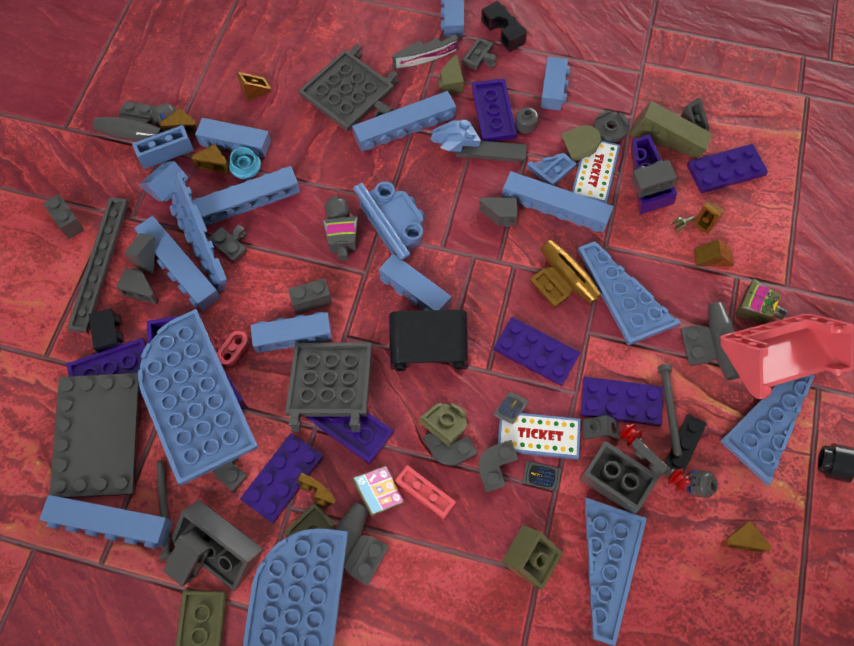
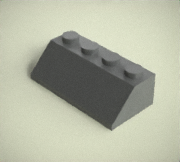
M198 500L182 511L171 542L175 543L181 535H186L192 531L196 532L212 546L202 566L235 592L257 564L263 548Z

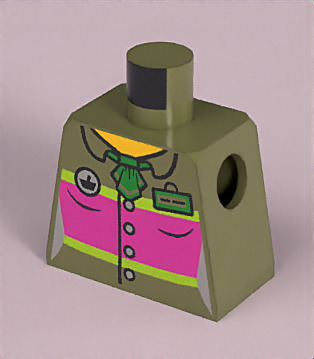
M753 279L747 286L735 315L766 324L772 316L782 320L787 313V309L778 306L781 298L779 293L760 281Z

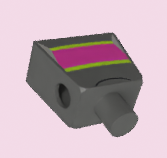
M358 216L323 219L330 253H337L338 260H347L349 258L348 252H354L357 249L359 233Z

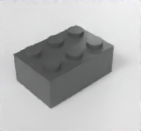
M604 441L580 480L625 511L636 514L660 476Z

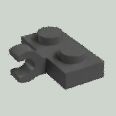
M479 37L462 59V64L478 70L480 65L485 62L488 67L494 68L497 64L495 62L497 56L490 54V51L493 49V43Z
M240 225L235 227L232 235L220 227L208 238L234 264L248 252L239 242L247 235L244 231L245 229Z

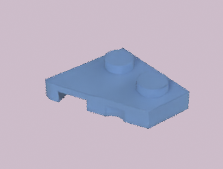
M561 153L554 157L543 158L540 162L533 163L531 161L527 164V168L543 182L555 186L576 168L577 163L565 153Z

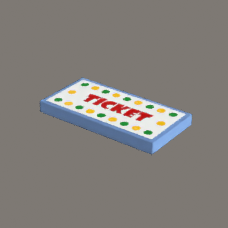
M601 140V144L594 154L581 159L572 192L607 203L620 145Z
M521 413L513 425L499 419L498 444L512 440L516 454L578 460L580 419Z

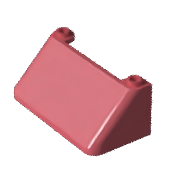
M801 314L720 336L722 349L749 393L757 399H765L771 395L772 389L770 387L822 371H829L833 375H844L845 372L852 371L854 366V324L813 314Z

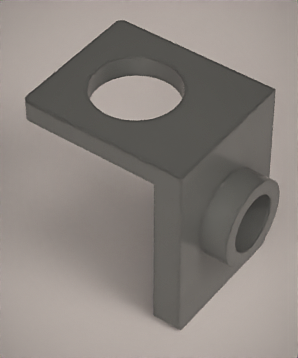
M607 415L583 419L584 439L588 440L607 436L614 440H620L618 420ZM611 424L614 426V433L612 432Z

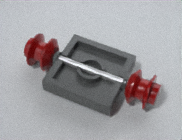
M627 424L622 428L620 439L626 438L628 440L627 445L634 446L636 449L633 452L646 463L649 461L651 463L649 467L661 477L667 476L668 484L674 483L676 485L675 491H684L691 484L689 481L691 476L685 477L683 475L684 469H671L646 446L641 439L642 430L636 431L635 424Z

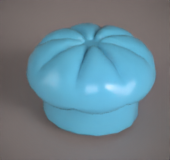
M239 147L231 153L229 169L235 177L249 179L256 176L260 171V158L249 148Z

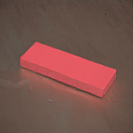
M408 465L395 480L396 484L443 520L456 504L455 500Z

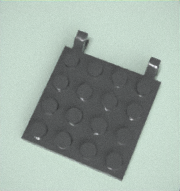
M358 44L349 52L344 50L298 90L301 97L347 132L375 107L374 105L377 100L382 101L394 90V86L399 83V80L396 79L398 73L392 71L388 77L384 78L359 59L363 55L359 52L362 48Z
M295 343L285 409L286 416H290L289 426L292 427V432H300L301 416L351 417L350 427H352V432H360V417H367L372 343Z

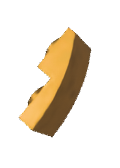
M304 473L298 474L295 483L300 484L299 488L311 492V489L314 490L311 498L316 500L315 503L317 505L327 507V505L335 503L332 494L322 484Z

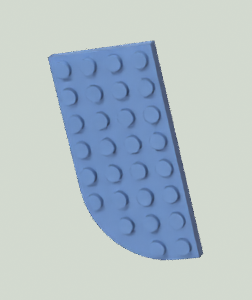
M196 309L161 327L157 331V335L150 343H147L143 350L140 370H138V382L177 483L182 486L259 447Z
M332 529L304 530L284 538L271 549L260 563L253 579L243 646H334L349 531Z

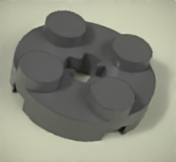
M610 110L601 112L596 117L593 125L600 132L601 140L610 143H617L623 140L627 135L629 127L627 118L619 112L617 114L611 113L612 111ZM608 125H613L615 127L614 129L608 128Z

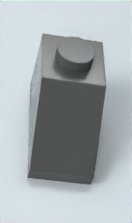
M480 198L479 210L497 226H516L517 198Z
M125 268L116 287L122 296L157 304L158 299L144 272L133 268V270Z

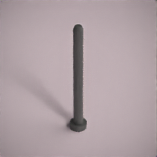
M662 364L657 368L658 373L662 375L673 455L681 457L682 451L670 380L672 366Z
M158 461L156 468L160 517L169 519L165 463ZM170 533L165 547L162 546V554L159 555L160 561H166L171 553Z

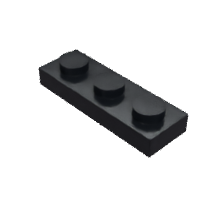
M690 414L686 415L679 430L682 455L681 457H675L671 447L665 463L671 469H684V474L707 423Z

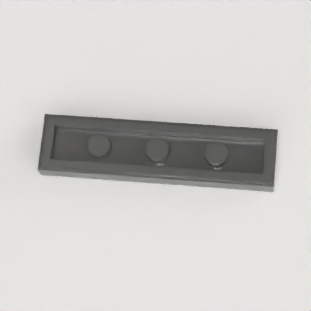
M481 141L479 147L463 146L461 152H456V157L525 163L527 145Z

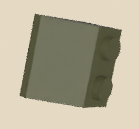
M522 525L501 562L512 572L543 590L563 552L540 531Z

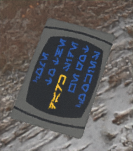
M509 392L493 415L513 425L529 401Z
M527 461L523 483L558 491L561 468Z

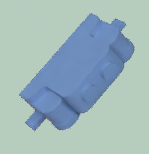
M380 182L370 192H368L363 183L353 187V190L359 197L361 209L390 253L398 256L400 260L410 256L409 251L420 246L422 243L423 220L425 219L422 210L417 209L413 197H409L404 191L395 192V188L390 182Z

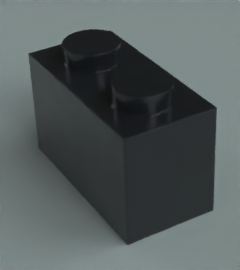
M112 308L88 314L93 349L97 353L122 345V342H125L123 332L120 331V325H122L121 317Z

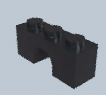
M499 1L482 9L481 21L490 31L496 28L503 29L501 30L500 42L509 52L526 43V29L517 22L516 18Z

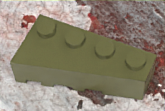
M652 101L635 119L629 135L637 138L650 134L655 144L698 158L707 150L712 137V133Z

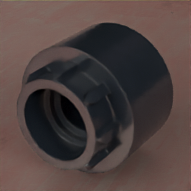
M835 443L822 447L817 463L819 472L824 473L826 478L850 483L854 478V448Z

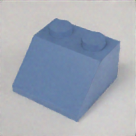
M175 161L163 162L139 186L157 201L166 202L172 198L176 173L182 172V169ZM185 174V179H184V184H185V185H186V182H185V181L189 178L186 174Z

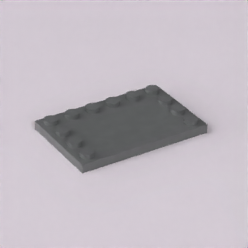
M138 373L59 377L49 495L74 498L135 494L140 406Z

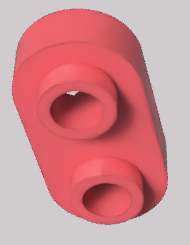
M232 332L218 350L217 356L222 366H233L247 348L249 340L244 332ZM242 340L241 344H236L237 341ZM227 356H231L229 360H225Z

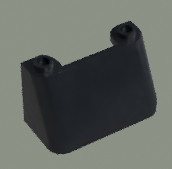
M395 311L389 314L391 369L405 371L411 363H449V366L453 367L454 370H462L468 367V324L466 311Z

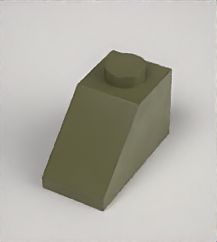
M454 55L440 71V79H438L439 89H442V92L448 91L449 94L463 93L464 81L457 55Z

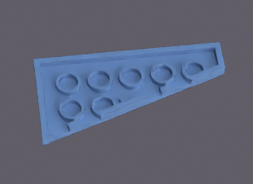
M183 171L177 172L174 191L171 195V214L176 217L179 228L184 231L186 241L191 244L195 257H198L201 262L202 270L206 271L209 276V282L215 287L217 292L223 291L227 278L219 259L214 258L212 241H207L205 236L207 229L197 204H192L191 189L184 184L185 174Z
M594 241L578 248L577 251L600 291L628 346L681 324L677 318L674 319L668 313L669 310L654 300V296L633 276L630 277L621 265L618 266L597 242Z
M813 374L775 385L772 388V394L765 399H761L720 441L767 486L771 485L774 472L778 468L782 452L786 448L795 426V420L801 411L804 398L807 396L814 379Z
M585 498L592 639L616 646L647 518Z

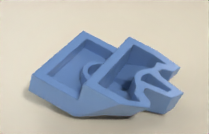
M453 120L432 130L433 134L430 138L435 143H442L440 148L454 152H461L463 146L479 147L481 142L470 121Z

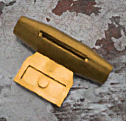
M552 240L547 241L540 250L551 267L543 268L529 282L554 309L569 297L571 290L589 304H592L601 296L600 291L588 273L567 251Z

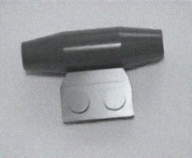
M125 101L118 112L119 117H95L92 124L93 129L97 132L114 138L136 142L164 132L162 128L149 124L153 123L150 114H153L152 111L155 106Z
M722 302L712 303L708 305L709 328L696 325L684 327L680 330L688 365L708 364L716 358L725 379L735 380L740 378L720 345V336L735 332L733 323Z
M355 502L338 523L335 530L349 531L344 568L350 576L369 585L389 546L372 536L361 535L369 511L364 506Z

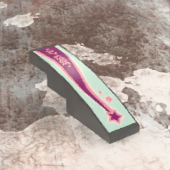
M454 34L443 41L435 38L424 45L421 41H418L392 55L393 68L412 67L449 55L458 50V38Z

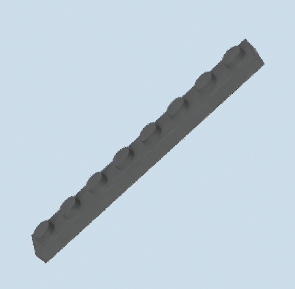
M109 197L67 327L70 332L89 334L90 322L88 314L96 311L129 205L127 199Z

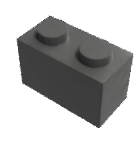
M669 160L657 161L653 165L638 167L633 170L632 182L639 198L673 188L677 180Z
M59 194L43 203L68 239L85 230Z
M325 278L288 289L296 315L332 304Z
M194 531L181 535L175 541V548L167 557V564L163 569L181 587L196 578L212 548L208 542Z

